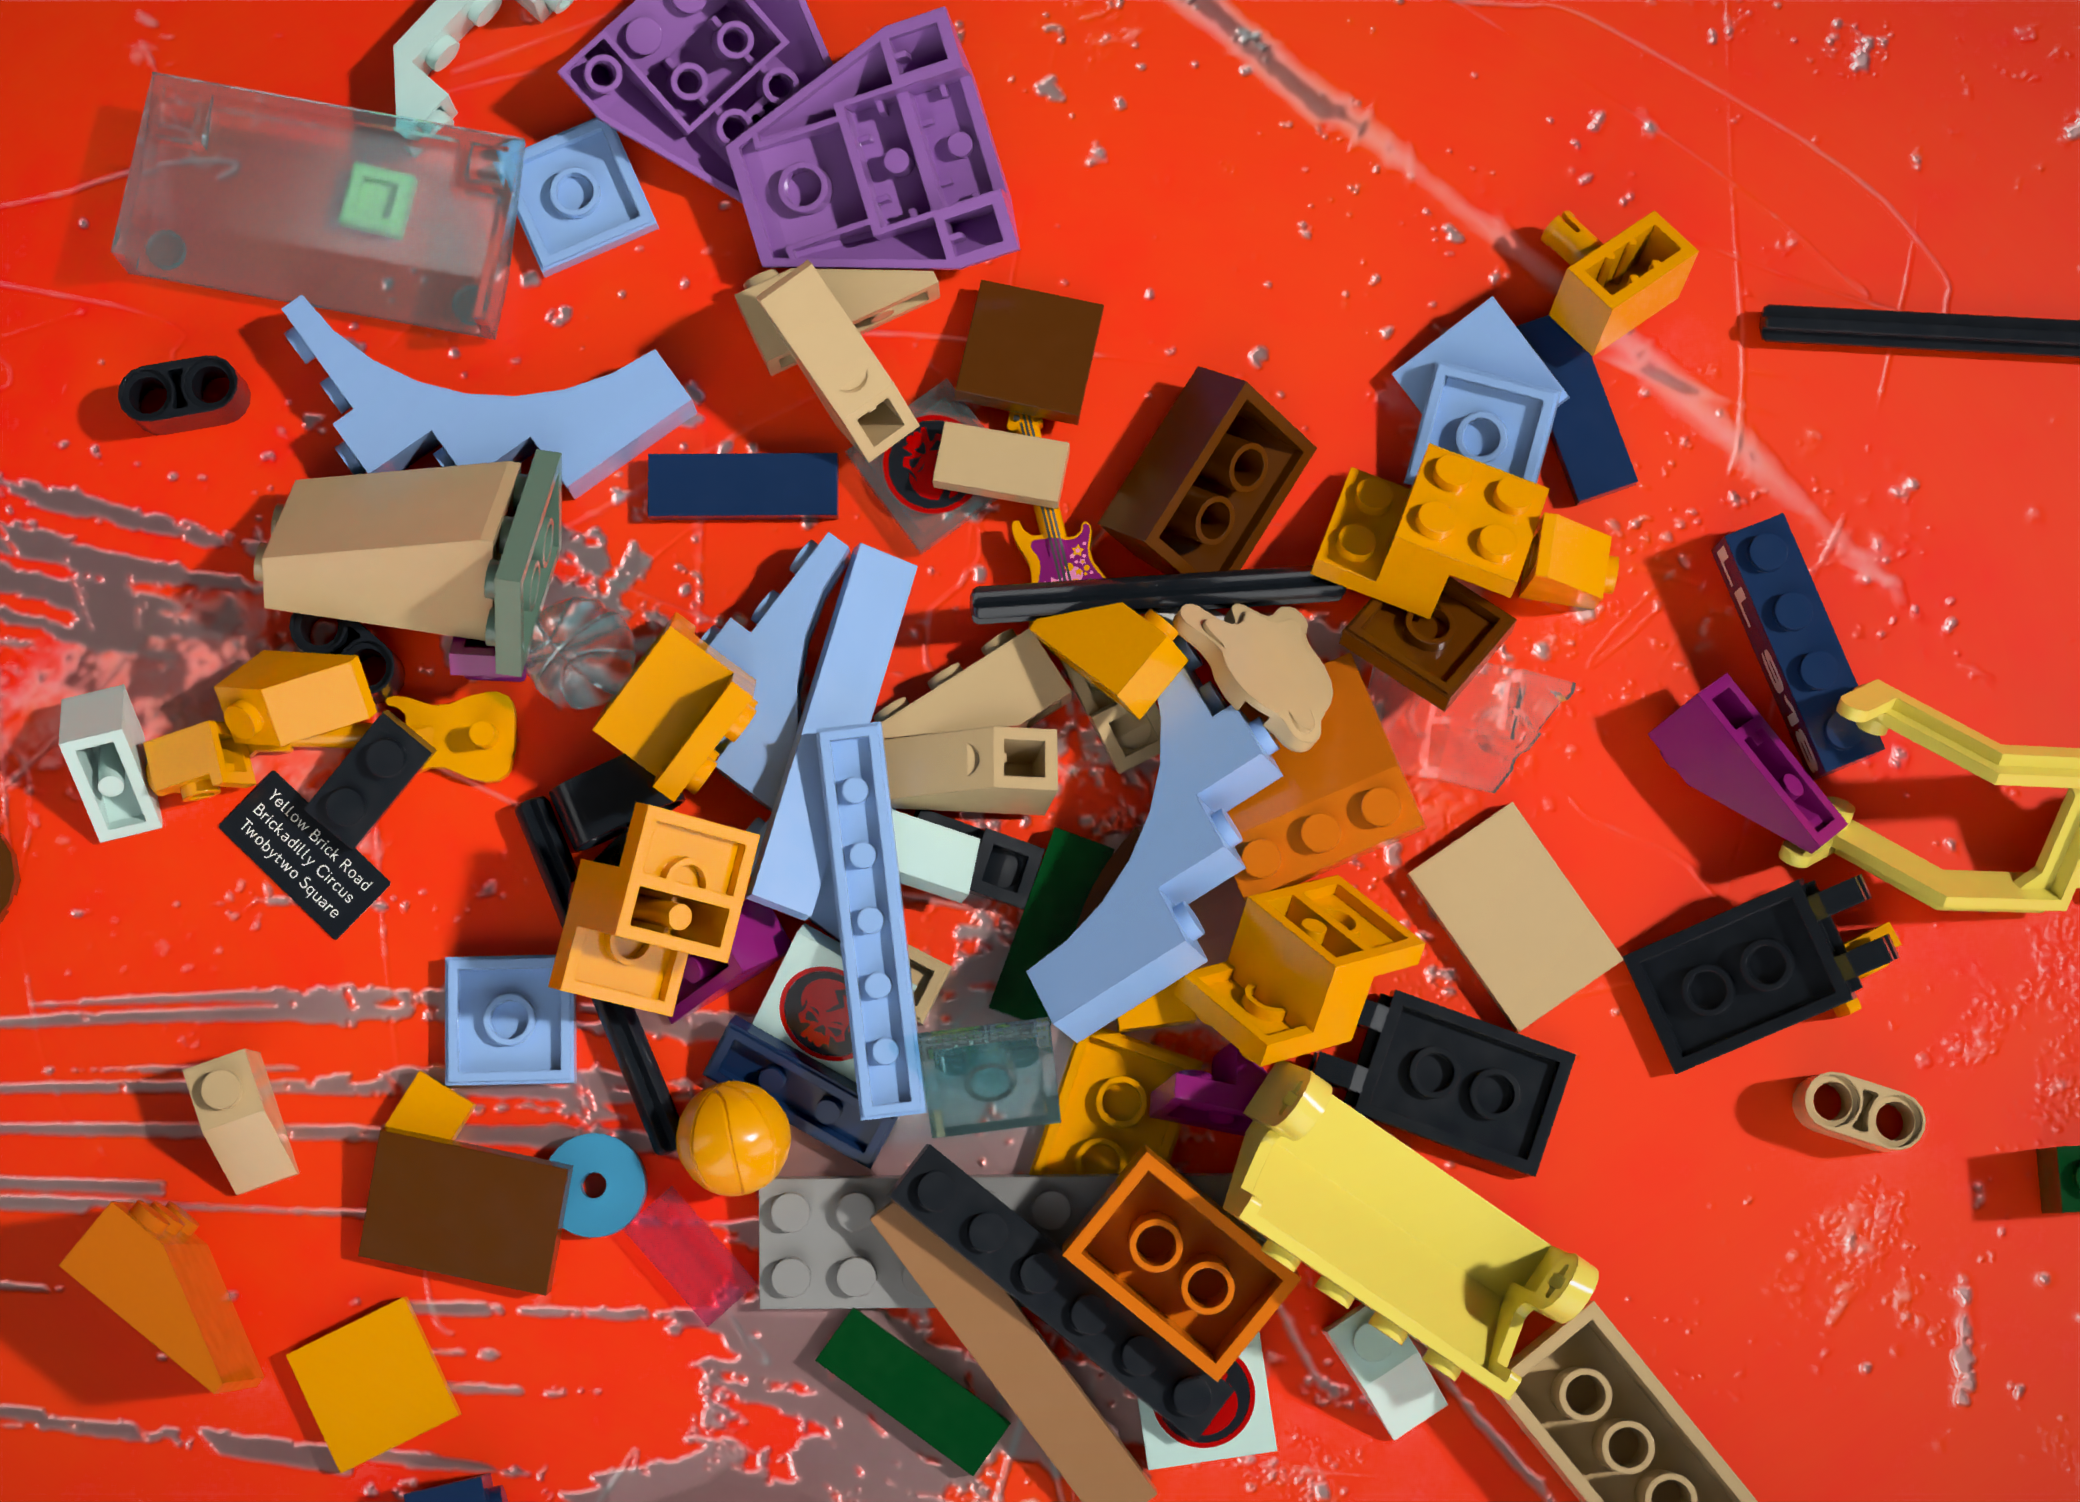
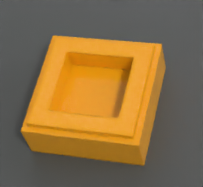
M419 1070L385 1126L455 1141L477 1105L424 1071Z

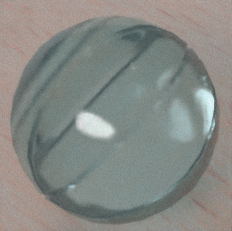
M577 596L556 601L538 615L532 636L531 648L525 664L526 672L536 690L559 706L582 710L603 705L616 696L633 672L636 657L633 633L618 611L598 599Z

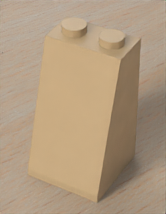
M502 461L295 480L286 503H278L275 506L269 542H261L255 554L254 579L256 581H263L264 608L485 641L488 614L491 607H495L494 599L485 598L484 595L486 571L490 559L500 560L502 554H499V536L504 516L514 517L516 513L513 511V494L517 476L521 473V463Z

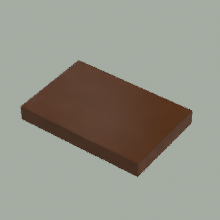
M386 1126L379 1133L358 1256L546 1296L552 1289L574 1165Z

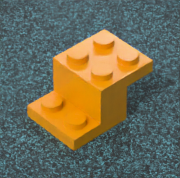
M1431 443L1427 447L1410 489L1351 467L1310 574L1427 619L1431 618L1449 575L1511 598L1522 572L1550 488Z
M678 612L674 613L600 712L593 727L594 732L656 776L653 787L673 802L676 801L684 789H687L694 795L697 793L717 765L715 761L720 753L714 750L724 736L734 743L756 714L755 707L758 704V701L753 698L756 679L694 634L696 626Z
M636 802L619 867L585 859L580 861L548 987L672 1017L688 954L728 963L760 835L657 806Z
M1339 875L1248 896L1228 960L1195 969L1180 978L1174 995L1193 1010L1203 1023L1212 1026L1237 1047L1243 1057L1262 1067L1352 1041L1374 976L1418 965L1426 943Z

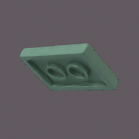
M536 449L529 473H519L517 476L513 494V511L516 513L514 517L504 516L499 536V554H502L500 560L490 559L484 586L485 598L494 599L495 607H491L488 614L485 643L487 646L495 647L496 674L522 677L562 548V453Z

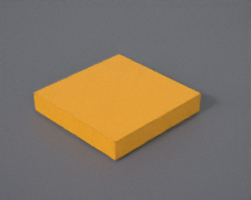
M402 1297L286 1355L340 1474L462 1415L408 1297Z

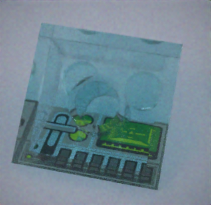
M1049 1017L917 1033L932 1138L1061 1123Z

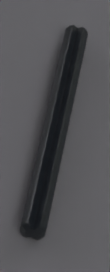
M1768 304L1762 309L1759 323L1761 339L1766 342L2080 358V320Z
M1313 565L977 586L972 590L970 594V612L974 623L993 624L1035 621L1038 618L1123 602L1138 614H1145L1149 609L1156 613L1177 612L1185 604H1195L1204 610L1231 608L1234 604L1254 607L1331 602L1342 599L1343 595L1346 594V587L1310 574Z
M537 796L516 806L515 814L563 928L569 908L568 894L571 884L577 877L578 869L549 800L544 796ZM591 998L654 1152L658 1155H667L677 1151L676 1132L680 1117L635 1008Z

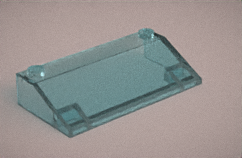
M152 72L111 253L128 274L289 303L303 295L313 307L496 340L509 281L526 141L524 138Z

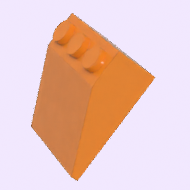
M1351 652L1324 664L1332 681L1333 697L1330 707L1321 720V735L1310 750L1300 753L1287 749L1276 738L1281 749L1273 753L1272 756L1280 768L1283 777L1227 812L1243 839L1235 848L1246 868L1234 875V878L1245 902L1248 896L1297 885L1427 829ZM1246 701L1240 708L1250 721L1259 716L1264 721L1268 719V716L1256 710Z
M137 1200L136 1203L111 1201L58 1266L213 1394L257 1387L265 1376L207 1243L194 1233L200 1226L199 1223L186 1211L170 1201L166 1206L157 1201L152 1203H145L141 1200Z

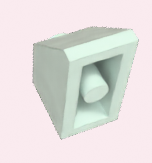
M124 684L61 699L58 744L100 843L160 829L163 826L158 796L152 791L146 778L147 757L143 742H146L144 732Z
M1360 1304L1321 1331L1391 1438L1395 1441L1446 1407L1448 1403L1409 1336L1402 1345L1398 1344L1368 1323L1375 1312L1364 1304Z

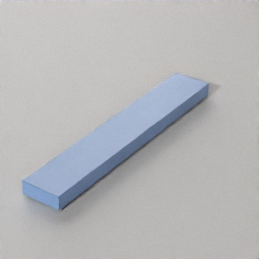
M861 542L853 548L745 899L804 921L812 917L830 858L815 729L871 722L917 571V565Z
M879 721L815 729L860 1120L927 1113L882 723Z

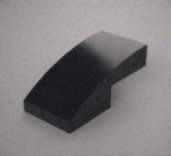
M915 810L914 817L980 839L969 891L970 894L1018 909H1025L1041 863L1044 848L988 828L980 829L930 810Z

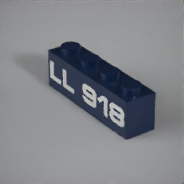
M1784 513L1724 536L1711 552L1806 772L1813 780H1817L1867 760L1883 751L1885 747L1880 736L1861 730L1856 725V722L1842 717L1836 711L1841 696L1853 691L1858 684Z

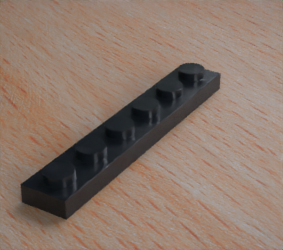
M931 1144L925 1145L886 1195L1194 1442L1198 1440L1235 1391L1222 1378L1216 1382L1062 1256V1250Z

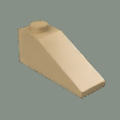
M795 268L780 274L776 269L761 272L743 284L745 290L735 294L739 311L770 376L793 367L797 363L756 299V296ZM816 269L861 335L940 298L939 281L934 271Z

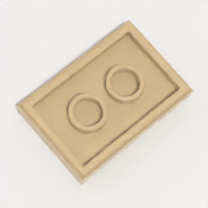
M1513 802L1406 875L1516 1033L1532 1024L1624 960Z

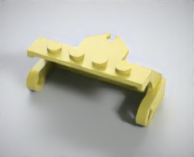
M1284 1060L1276 1062L1243 1112L1253 1121L1245 1132L1222 1209L1267 1238L1260 1250L1292 1272H1295L1302 1262L1320 1274L1321 1277L1314 1286L1347 1309L1356 1299L1373 1310L1375 1313L1368 1323L1400 1345L1410 1335L1426 1346L1428 1349L1423 1355L1422 1360L1453 1381H1456L1463 1371L1489 1390L1509 1401L1522 1381V1377L1507 1367L1526 1317L1532 1311H1536L1560 1324L1574 1319L1582 1311L1595 1291L1599 1280L1597 1268L1576 1253H1568L1550 1245L1332 1094L1333 1088L1328 1082L1312 1071Z

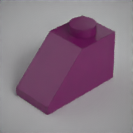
M748 899L743 902L728 963L688 954L673 1016H667L671 1024L684 1019L749 981L786 955L792 942L772 908Z

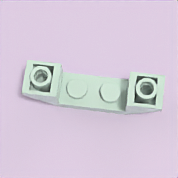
M436 0L394 44L396 129L406 149L416 158L426 147L433 149L446 139L454 127L455 122L453 118L458 114L449 94L427 75L432 70L438 72L449 65L460 49L459 41L474 25L481 27L489 22L499 10L502 0ZM574 0L515 1L538 21L543 23L553 11L556 14L563 12Z

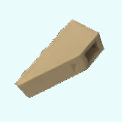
M809 260L756 296V299L836 427L868 463L920 426L884 367Z
M1008 629L991 639L981 648L985 657L964 670L959 663L947 667L927 682L931 689L930 692L911 704L906 697H902L880 710L873 718L876 722L880 721L882 723L884 739L991 726L1030 728L1072 701V691L1037 637L1029 629L1018 636L1013 629Z
M991 726L884 739L891 805L895 809L1045 816L1058 792L1057 729Z

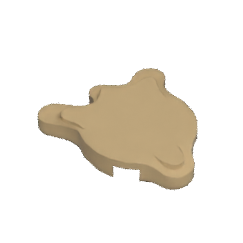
M1195 604L1183 605L1173 618V627L1178 631L1179 636L1194 646L1207 660L1212 669L1214 680L1225 699L1237 711L1246 701L1256 710L1268 716L1263 727L1272 733L1287 749L1300 753L1310 750L1320 738L1321 720L1331 705L1333 688L1332 681L1323 662L1308 642L1306 637L1308 623L1303 614L1290 606H1281L1273 615L1267 616L1243 604H1234L1225 615L1224 621L1200 606Z

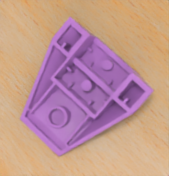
M945 6L884 26L725 146L759 259L764 268H797L809 260L815 268L962 270L1021 250L1012 198L976 80Z

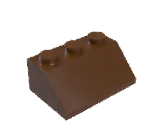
M1198 366L1097 524L1133 555L1164 574L1241 570L1317 447L1247 381Z

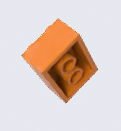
M1145 1144L1062 1244V1256L1216 1382L1221 1379L1302 1279L1297 1269L1295 1272H1292L1262 1252L1260 1249L1265 1243L1230 1213L1222 1209L1219 1204Z

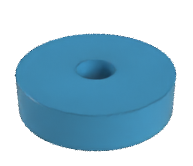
M583 1134L563 1143L550 1157V1161L574 1165L563 1222L565 1230L583 1237H606L625 1229L641 1212L648 1191L647 1173L639 1155L624 1141L605 1134ZM592 1173H599L606 1180V1190L598 1198H591L584 1191V1181Z

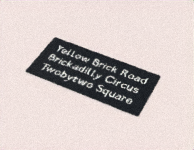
M272 771L219 824V828L334 940H337L391 883L357 849H350L303 809L308 802L276 771Z

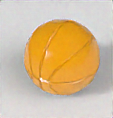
M743 1081L716 1083L696 1094L684 1109L676 1132L677 1153L689 1175L705 1190L723 1196L748 1195L767 1186L780 1173L788 1158L791 1145L790 1124L779 1103L763 1088Z

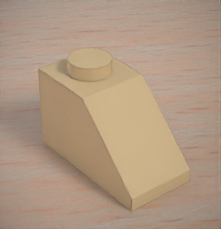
M244 1048L182 1070L202 1133L236 1195H241L300 1174L261 1052Z

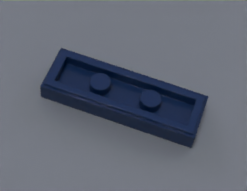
M1549 315L1516 326L1570 396L1567 401L1557 407L1550 437L1576 506L1635 486L1638 479L1592 356Z
M838 453L648 454V517L650 520L839 519Z
M737 1015L729 1021L702 1074L716 1083L743 1081L763 1088L779 1103L788 1118L789 1124L869 1169L872 1168L900 1117L861 1121L856 1082Z

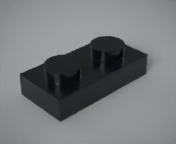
M386 710L381 713L303 810L350 849L354 850L363 842L437 750L392 712Z

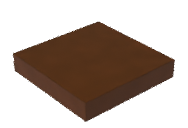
M981 280L955 389V400L1078 425L1104 305Z
M1449 576L1430 619L1371 598L1343 629L1339 644L1445 712L1512 634L1517 619Z

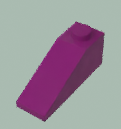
M1728 673L1700 691L1648 733L1649 737L1660 749L1661 756L1665 762L1675 769L1689 786L1811 854L1848 825L1846 820Z

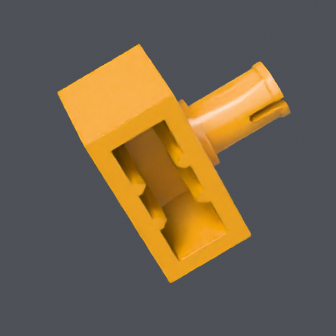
M1566 210L1562 213L1561 217L1558 215L1549 223L1541 237L1543 243L1550 246L1570 265L1566 270L1549 316L1591 356H1594L1679 298L1699 250L1655 210L1604 244L1582 225L1570 210Z

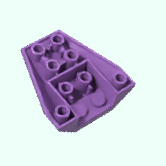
M635 0L556 73L599 121L742 203L725 146L833 66V63L806 0Z

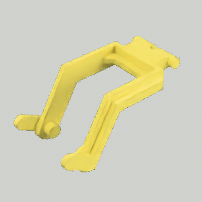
M1879 679L1859 685L1853 691L1841 696L1836 711L1842 717L1856 722V725L1861 730L1869 734L1884 736L1887 734L1888 729H1891L1994 785L2068 788V791L2036 865L2027 872L1943 870L1852 820L1855 807L1848 801L1838 797L1827 798L1848 825L1812 854L1785 840L1778 854L1782 861L1794 867L1807 868L1835 853L1935 910L2022 913L2067 911L2076 888H2080V748L2000 744Z

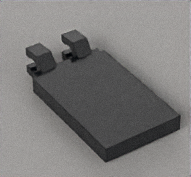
M1862 874L1823 891H1819L1815 880L1805 883L1803 878L1622 956L1675 1074H1679L1857 998L1855 991L1864 988L1859 978L1860 975L1900 958L1889 934L1847 951L1831 915L1872 898Z
M1396 989L1391 990L1389 996L1380 993L1377 1003L1366 999L1357 1028L1365 1029L1367 1033L1356 1064L1321 1051L1318 1053L1313 1052L1308 1070L1328 1082L1332 1087L1347 1091L1343 1102L1351 1105V1108L1366 1118L1530 1177H1536L1576 1057L1574 1053Z

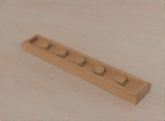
M890 1201L871 1215L870 1221L1081 1502H1148L1158 1494L1155 1485L1013 1297L893 1201Z

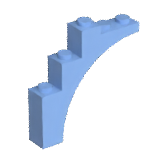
M300 295L281 308L293 325L292 328L284 332L293 348L305 364L317 358L329 376L320 382L326 394L341 414L351 407L353 408V410L334 422L333 426L344 440L334 448L354 475L366 472L378 473L405 470L440 444L443 447L433 453V455L442 467L502 461L521 463L533 455L536 449L562 453V485L564 484L572 497L577 499L698 413L692 398L656 349L611 374L563 390L520 396L469 394L416 381L374 361L335 332L303 295Z
M830 532L825 535L819 544L810 540L801 549L790 566L789 570L795 576L781 594L775 590L770 591L754 611L751 621L757 625L752 632L730 617L722 629L713 625L701 638L756 679L753 698L758 701L755 707L757 712L734 743L725 736L721 739L714 749L720 753L715 768L722 776L770 812H772L802 716L801 691L809 644L826 599L848 566L851 558L849 546ZM758 817L746 830L760 835L750 874L751 877L769 819L765 822ZM829 858L812 917L808 918V920L840 942L831 860Z
M1179 635L1173 642L1189 661L1157 699L1161 716L1160 766L1150 811L1132 855L1102 903L1067 941L1026 971L1052 1024L1076 1043H1079L1208 961L1197 940L1205 934V931L1188 904L1246 868L1235 848L1237 844L1243 841L1242 836L1227 812L1283 777L1280 768L1272 756L1273 753L1281 748L1275 736L1263 727L1265 721L1260 716L1250 721L1240 709L1237 711L1232 705L1227 706L1225 700L1211 681L1203 685L1195 672L1197 668L1203 665V662L1194 646Z

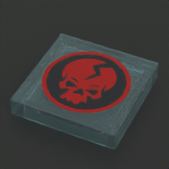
M947 378L908 406L920 426L868 463L854 446L845 451L847 458L920 555L997 500V498L939 489L933 486L932 480L945 421L984 428L965 402L955 400V388Z

